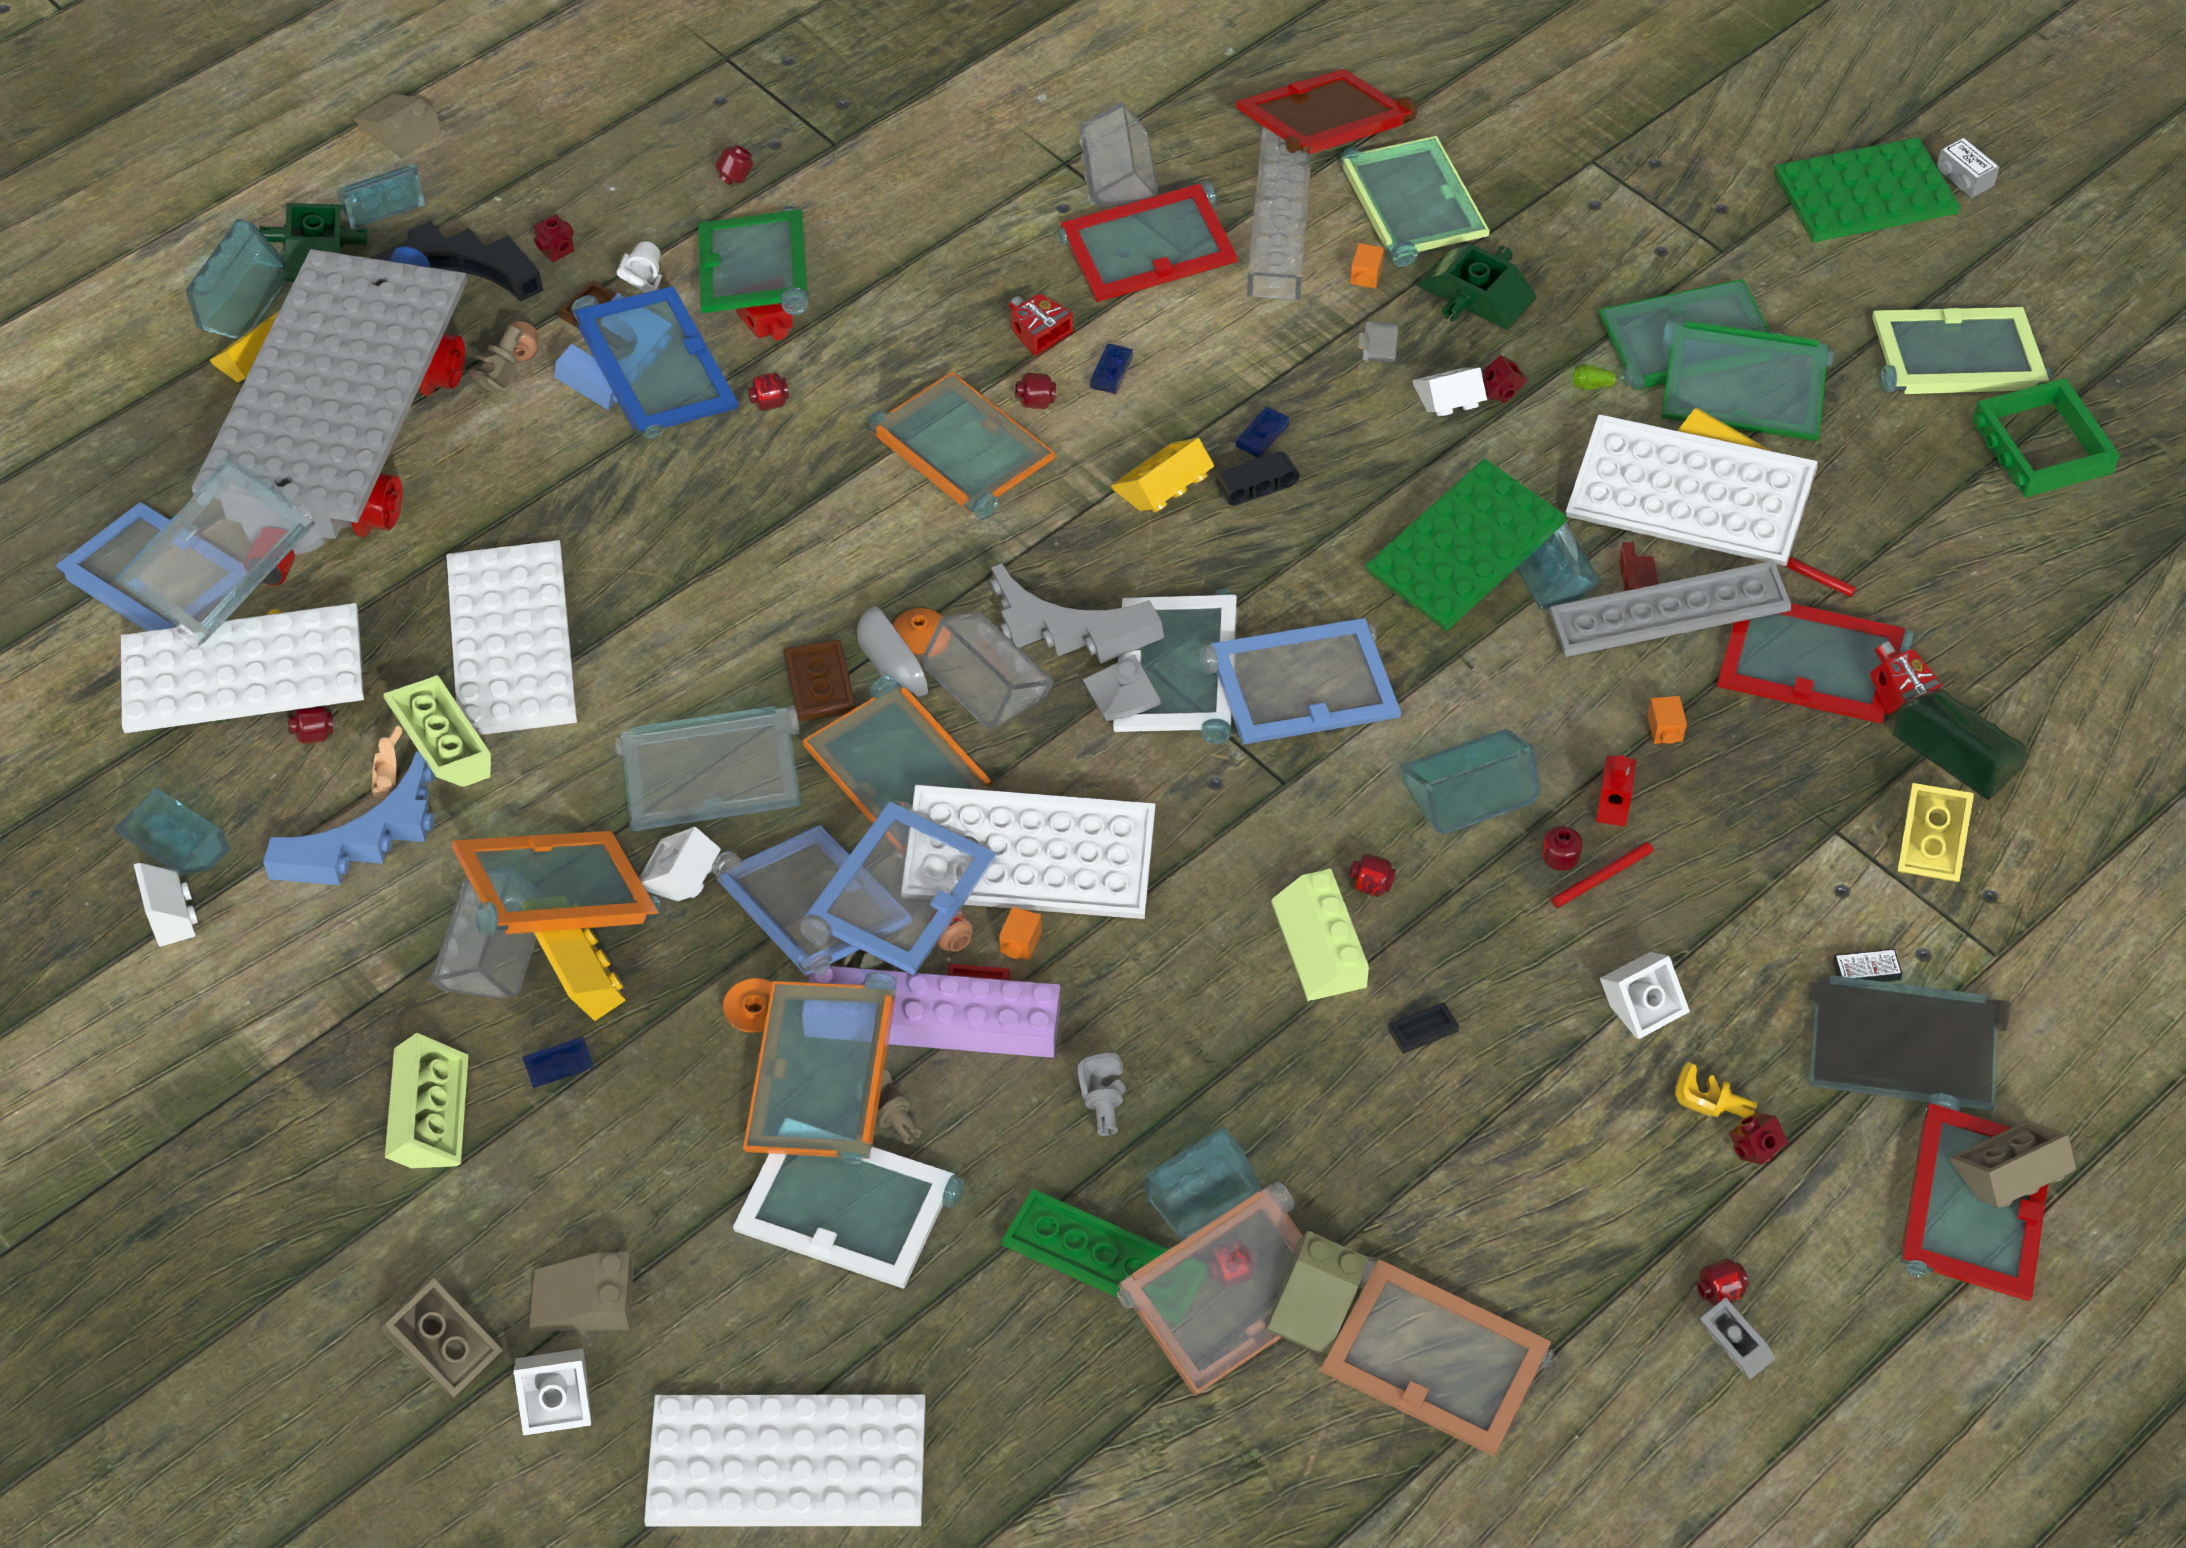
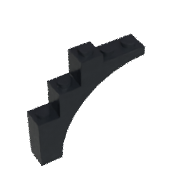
M429 221L408 231L409 240L370 257L371 259L389 261L395 249L410 247L420 251L428 258L430 268L461 272L490 280L508 290L520 302L543 291L539 270L509 236L484 246L470 228L446 239L435 225Z

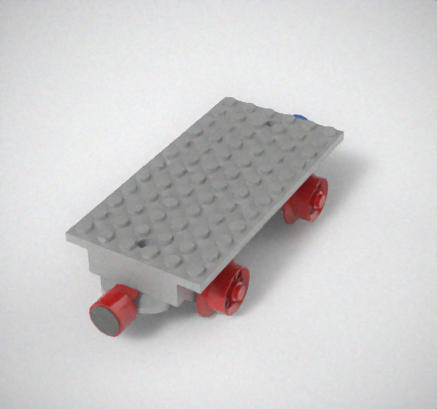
M410 247L395 249L389 261L310 249L192 486L194 496L219 500L223 505L227 521L241 523L247 540L253 544L244 562L245 570L253 579L267 585L282 584L293 565L295 555L317 549L325 544L326 538L336 539L341 528L352 527L356 536L364 538L370 534L373 528L389 531L395 526L402 505V482L399 476L382 473L381 470L418 389L420 394L428 397L434 393L437 387L454 389L460 382L465 363L464 341L461 336L445 333V330L468 282L466 273L430 268L428 258L420 251Z

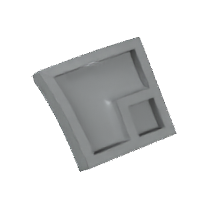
M1135 654L1083 679L1088 693L1106 721L1129 717L1161 704L1158 694Z

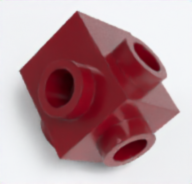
M555 214L534 225L536 235L534 242L537 248L552 263L574 252L572 239L574 232L567 221L564 222Z
M1499 355L1482 372L1486 396L1491 400L1497 399L1503 403L1513 398L1517 391L1528 381L1518 365L1502 355Z
M1756 1112L1754 1115L1740 1120L1739 1126L1729 1132L1734 1143V1151L1741 1160L1757 1164L1769 1162L1774 1158L1776 1152L1788 1144L1780 1123L1774 1115Z

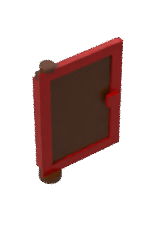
M1346 69L1304 81L1300 80L1290 83L1288 86L1236 101L1235 106L1236 109L1285 140L1288 152L1295 153L1300 150L1302 152L1306 151L1308 154L1402 126L1403 123L1413 121L1417 115V107L1412 98L1404 96L1395 101Z

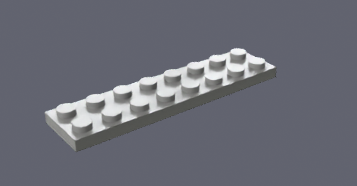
M1769 561L1550 607V615L1564 656L1569 657L1787 612L1791 610V602L1775 562Z

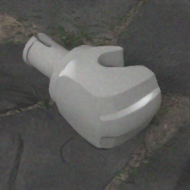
M1113 1052L1087 1057L1078 1065V1077L1083 1100L1087 1108L1096 1111L1097 1133L1101 1136H1110L1109 1129H1111L1112 1134L1118 1132L1114 1108L1122 1104V1095L1126 1090L1121 1080H1115L1123 1073V1063L1120 1056Z

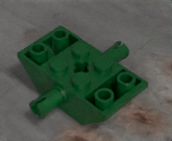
M287 203L286 224H284V227L259 225L260 243L273 242L284 243L286 282L295 281L310 249L341 254L343 244L367 246L368 242L367 228L347 229L341 226L340 204Z
M1473 244L1447 251L1417 284L1418 287L1449 301L1442 309V314L1447 320L1453 314L1450 321H1455L1465 309L1506 330H1509L1536 300V294L1517 266L1508 262L1513 257L1512 251L1507 247L1501 253L1505 249L1504 245L1500 246L1494 254Z

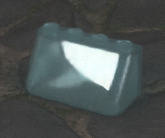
M237 219L187 287V297L198 329L231 338H241L255 327L285 284L286 261L253 223Z
M1507 728L1400 765L1403 781L1427 822L1434 830L1442 834H1447L1532 804L1540 794V783L1533 746Z

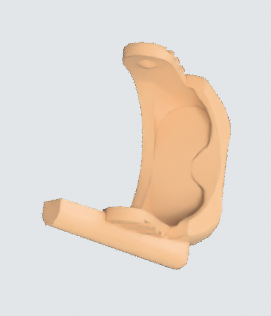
M400 726L395 727L389 738H381L378 742L380 752L376 753L374 757L371 785L372 795L378 799H385L397 787V764L394 745L402 734Z

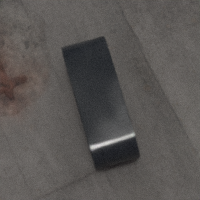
M1281 451L1226 469L1217 476L1215 483L1227 503L1231 506H1236L1293 486L1299 480L1300 473L1287 453Z

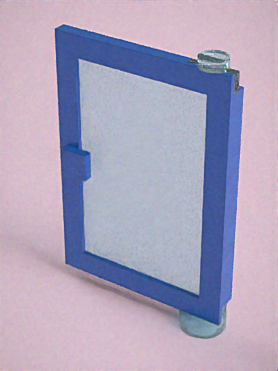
M674 286L599 304L596 298L591 295L581 297L573 303L571 310L579 323L578 328L633 430L636 429L638 435L645 434L646 438L651 440L658 437L663 428L738 408L739 403Z

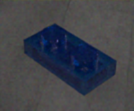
M1107 343L1091 377L1090 388L1116 394L1133 358V349Z
M1266 406L1236 439V447L1260 458L1289 426V417Z
M583 1036L522 1057L533 1088L594 1068Z

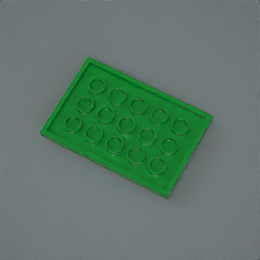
M1919 137L1778 164L1774 167L1773 173L1813 243L1958 214L1960 209L1958 201Z
M1483 458L1365 565L1367 573L1444 631H1448L1567 522L1566 516L1486 458Z

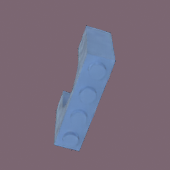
M618 293L611 301L625 297ZM642 307L604 316L601 319V327L622 338L632 348L634 353L629 358L618 362L630 386H635L640 380L642 372L646 368L650 369L653 366L657 355L669 348L672 342L670 337L672 326ZM571 344L556 360L554 374L556 379L607 410L615 402L619 404L594 357Z

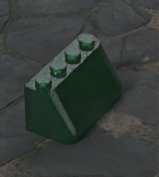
M1934 689L1910 697L1902 704L1892 734L1988 801L2024 767L2027 759V751L2021 741L2013 738L1996 724L1989 722L1972 708L1965 706L1948 692L1941 689Z

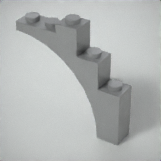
M1002 563L991 567L994 579L990 580V584L995 595H1001L1003 598L1000 600L1003 608L1001 614L1004 623L1000 624V628L1005 640L1011 639L1015 649L1044 638L1047 647L1053 646L1057 656H1061L1086 645L1090 655L1096 654L1100 664L1164 638L1161 619L1150 600L1129 607L1111 610L1065 608L1043 601L1027 592L1011 578Z

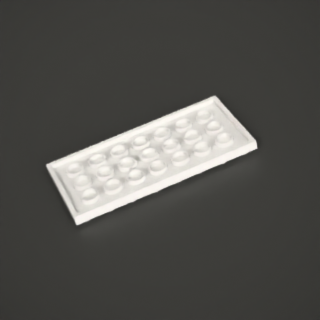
M1599 414L1566 509V515L1570 518L1765 562L1774 561L1775 564L1786 566L1816 474L1818 462Z
M560 540L447 554L456 703L477 734L484 735L577 723Z
M345 604L121 635L122 728L124 733L364 700L357 604Z
M915 785L913 813L996 852L995 860L963 905L1012 908L1013 906L1024 910L1145 919L1155 803ZM910 827L901 891L902 900L931 902L939 890L950 894L975 858Z
M655 1395L645 1525L922 1526L925 1395Z

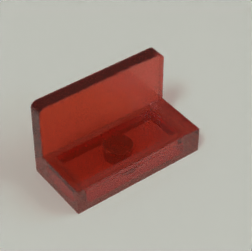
M1622 542L1619 564L1624 591L1658 585L1654 557H1636L1634 542Z

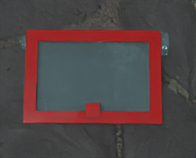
M1209 181L1061 222V229L1057 230L1060 243L1069 244L1096 303L1238 262V257L1212 208L1216 207V195Z
M1791 603L1790 611L1734 622L1717 687L1883 724L1886 711L1870 677V672L1881 664L1874 649L1889 641L1897 654L1910 650L1914 631Z
M1942 1093L1931 1095L1928 1098L1925 1118L1922 1122L1900 1253L1902 1254L1901 1263L1907 1264L1906 1270L1913 1276H1925L1928 1270L2030 1301L2033 1296L2048 1184L2040 1187L2034 1194L2024 1195L2013 1200L2011 1205L2003 1208H1996L1979 1201L1952 1165L1950 1157L2011 1129V1127L1959 1112L1960 1102L1951 1095Z

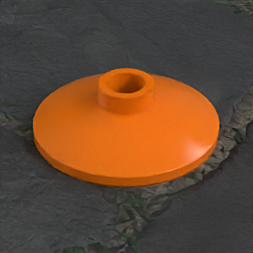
M915 608L905 611L892 624L912 653L916 655L928 654L938 650L946 642L949 634L945 618L938 612L926 608Z
M751 978L743 980L730 988L723 1001V1011L725 1018L734 1028L750 1033L764 1031L772 982L761 978ZM754 1009H758V1010H759V1011H757V1012H751V1011L754 1010Z

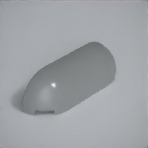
M876 606L869 608L861 616L857 625V641L863 652L893 691L899 686L901 689L906 687L910 693H915V697L928 694L927 682L915 655L884 613Z

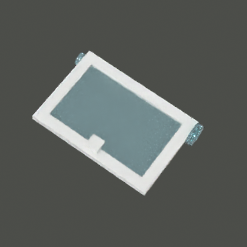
M1219 589L1212 596L1123 598L1122 608L1150 600L1161 619L1164 633L1163 639L1118 657V662L1134 654L1136 655L1158 694L1161 704L1144 712L1114 720V732L1201 730L1202 738L1209 743L1219 744L1229 740L1231 736L1232 713L1217 674L1218 665L1210 643L1236 639L1237 595H1231L1229 590ZM1229 654L1235 672V654Z
M786 1119L784 1125L777 1124L771 1137L856 1142L790 1119ZM875 1147L871 1149L870 1159L769 1153L733 1228L735 1232L904 1289L942 1206L951 1209L957 1206L963 1191L964 1179L956 1176L954 1173Z

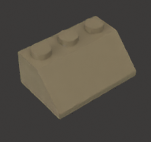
M2028 1120L1950 1157L1952 1165L1976 1198L1996 1208L2007 1207L2012 1204L2013 1200L2024 1195L2034 1194L2040 1187L2048 1183L2061 1181L2065 1178V1175L2077 1170L2068 1134Z

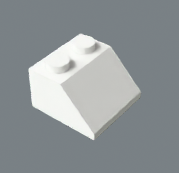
M1460 368L1412 380L1413 386L1427 412H1437V416L1452 414L1453 408L1462 406L1463 410L1479 407L1478 402L1487 400L1481 368Z
M693 827L660 840L639 879L647 892L675 901H681L689 897L694 898L702 891L706 875L716 866L717 861L715 859L721 849L698 828Z
M143 863L134 864L145 912L159 947L195 937L193 924L198 923L193 905H187V901L192 899L187 882L181 883L176 871Z
M1649 952L1600 978L1610 1007L1637 1039L1690 1012L1670 956Z
M583 1348L516 1358L514 1377L523 1435L591 1425L588 1379Z

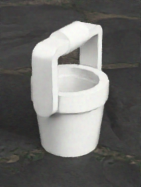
M644 241L638 243L631 255L627 253L623 255L616 272L617 275L644 293L655 291L662 278V275L658 273L660 250L651 242Z

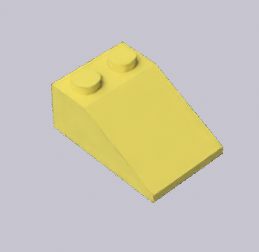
M1912 783L1897 872L1953 882L1960 881L1974 793Z

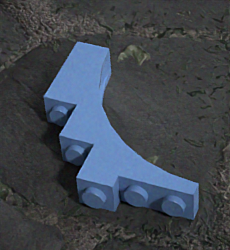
M416 751L410 768L399 785L379 805L363 816L341 827L319 834L300 837H271L263 861L268 878L270 880L341 885L343 874H347L349 871L350 861L383 864L386 852L391 850L392 840L425 842L428 831H432L434 826V814L430 813L428 807L429 782L434 781L435 775L421 753Z

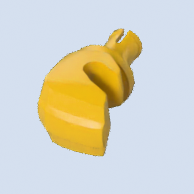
M1688 1062L1682 1068L1677 1080L1675 1095L1678 1103L1683 1107L1709 1117L1714 1116L1717 1118L1720 1112L1723 1113L1724 1110L1743 1118L1755 1114L1754 1109L1757 1108L1758 1102L1731 1093V1089H1729L1730 1082L1724 1080L1719 1088L1715 1077L1711 1075L1706 1081L1707 1093H1702L1699 1091L1696 1082V1065Z

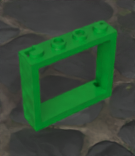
M2066 378L1977 401L1972 418L1975 428L1982 434L1987 447L1992 449L1998 458L2000 466L2005 468L2012 479L2013 485L2017 486L2024 498L2114 473L2120 454ZM2053 403L2089 456L2033 471L1998 418Z

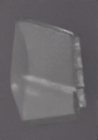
M1123 102L1114 105L1079 125L1080 137L1078 140L1083 150L1081 159L1085 165L1086 172H1084V177L1089 189L1087 190V196L1092 204H1097L1100 207L1125 205L1159 195L1149 135L1144 126Z
M981 612L941 617L923 656V663L927 672L987 728L1002 726L1046 697L1054 683L1053 679Z
M510 868L487 874L507 912L522 911L519 906L524 902L542 900L541 896ZM469 879L463 880L430 981L444 992L495 999L515 997L520 992L536 936L534 932L505 934V925L497 926L498 922L488 903L486 905L487 909H484Z

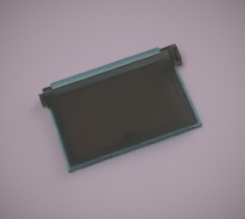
M1831 975L1830 978L1817 977V982L1811 981L1809 1000L1815 1001L1809 1086L1994 1110L1997 1031L2005 1032L2007 1029L2010 1008L2008 1000L1986 999V995L1835 975Z

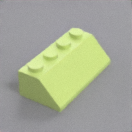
M438 675L384 693V699L436 777L462 787L490 778L491 753Z
M1332 869L1301 875L1271 899V904L1307 1001L1367 988L1369 966Z
M419 1033L414 1034L394 1048L385 1158L409 1168L452 1167L461 1164L468 1054Z

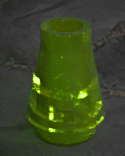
M1587 364L1576 366L1573 374L1574 387L1580 388L1581 391L1613 387L1616 379L1614 371H1608Z

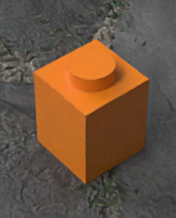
M1358 243L1351 267L1350 284L1376 289L1383 268L1384 248Z
M1680 696L1651 698L1647 718L1654 744L1683 742L1687 722Z
M1012 906L999 935L1000 952L1014 959L1020 958L1029 961L1042 933L1041 915Z

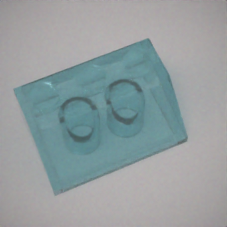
M415 163L342 187L336 191L341 211L351 229L425 205L418 169Z
M1567 522L1517 567L1539 608L1542 610L1548 609L1551 606L1580 600L1601 582Z
M157 787L114 828L117 834L179 875L208 871L230 850L220 828Z
M1225 1127L1145 1174V1196L1182 1241L1255 1193L1261 1192V1187L1244 1150Z

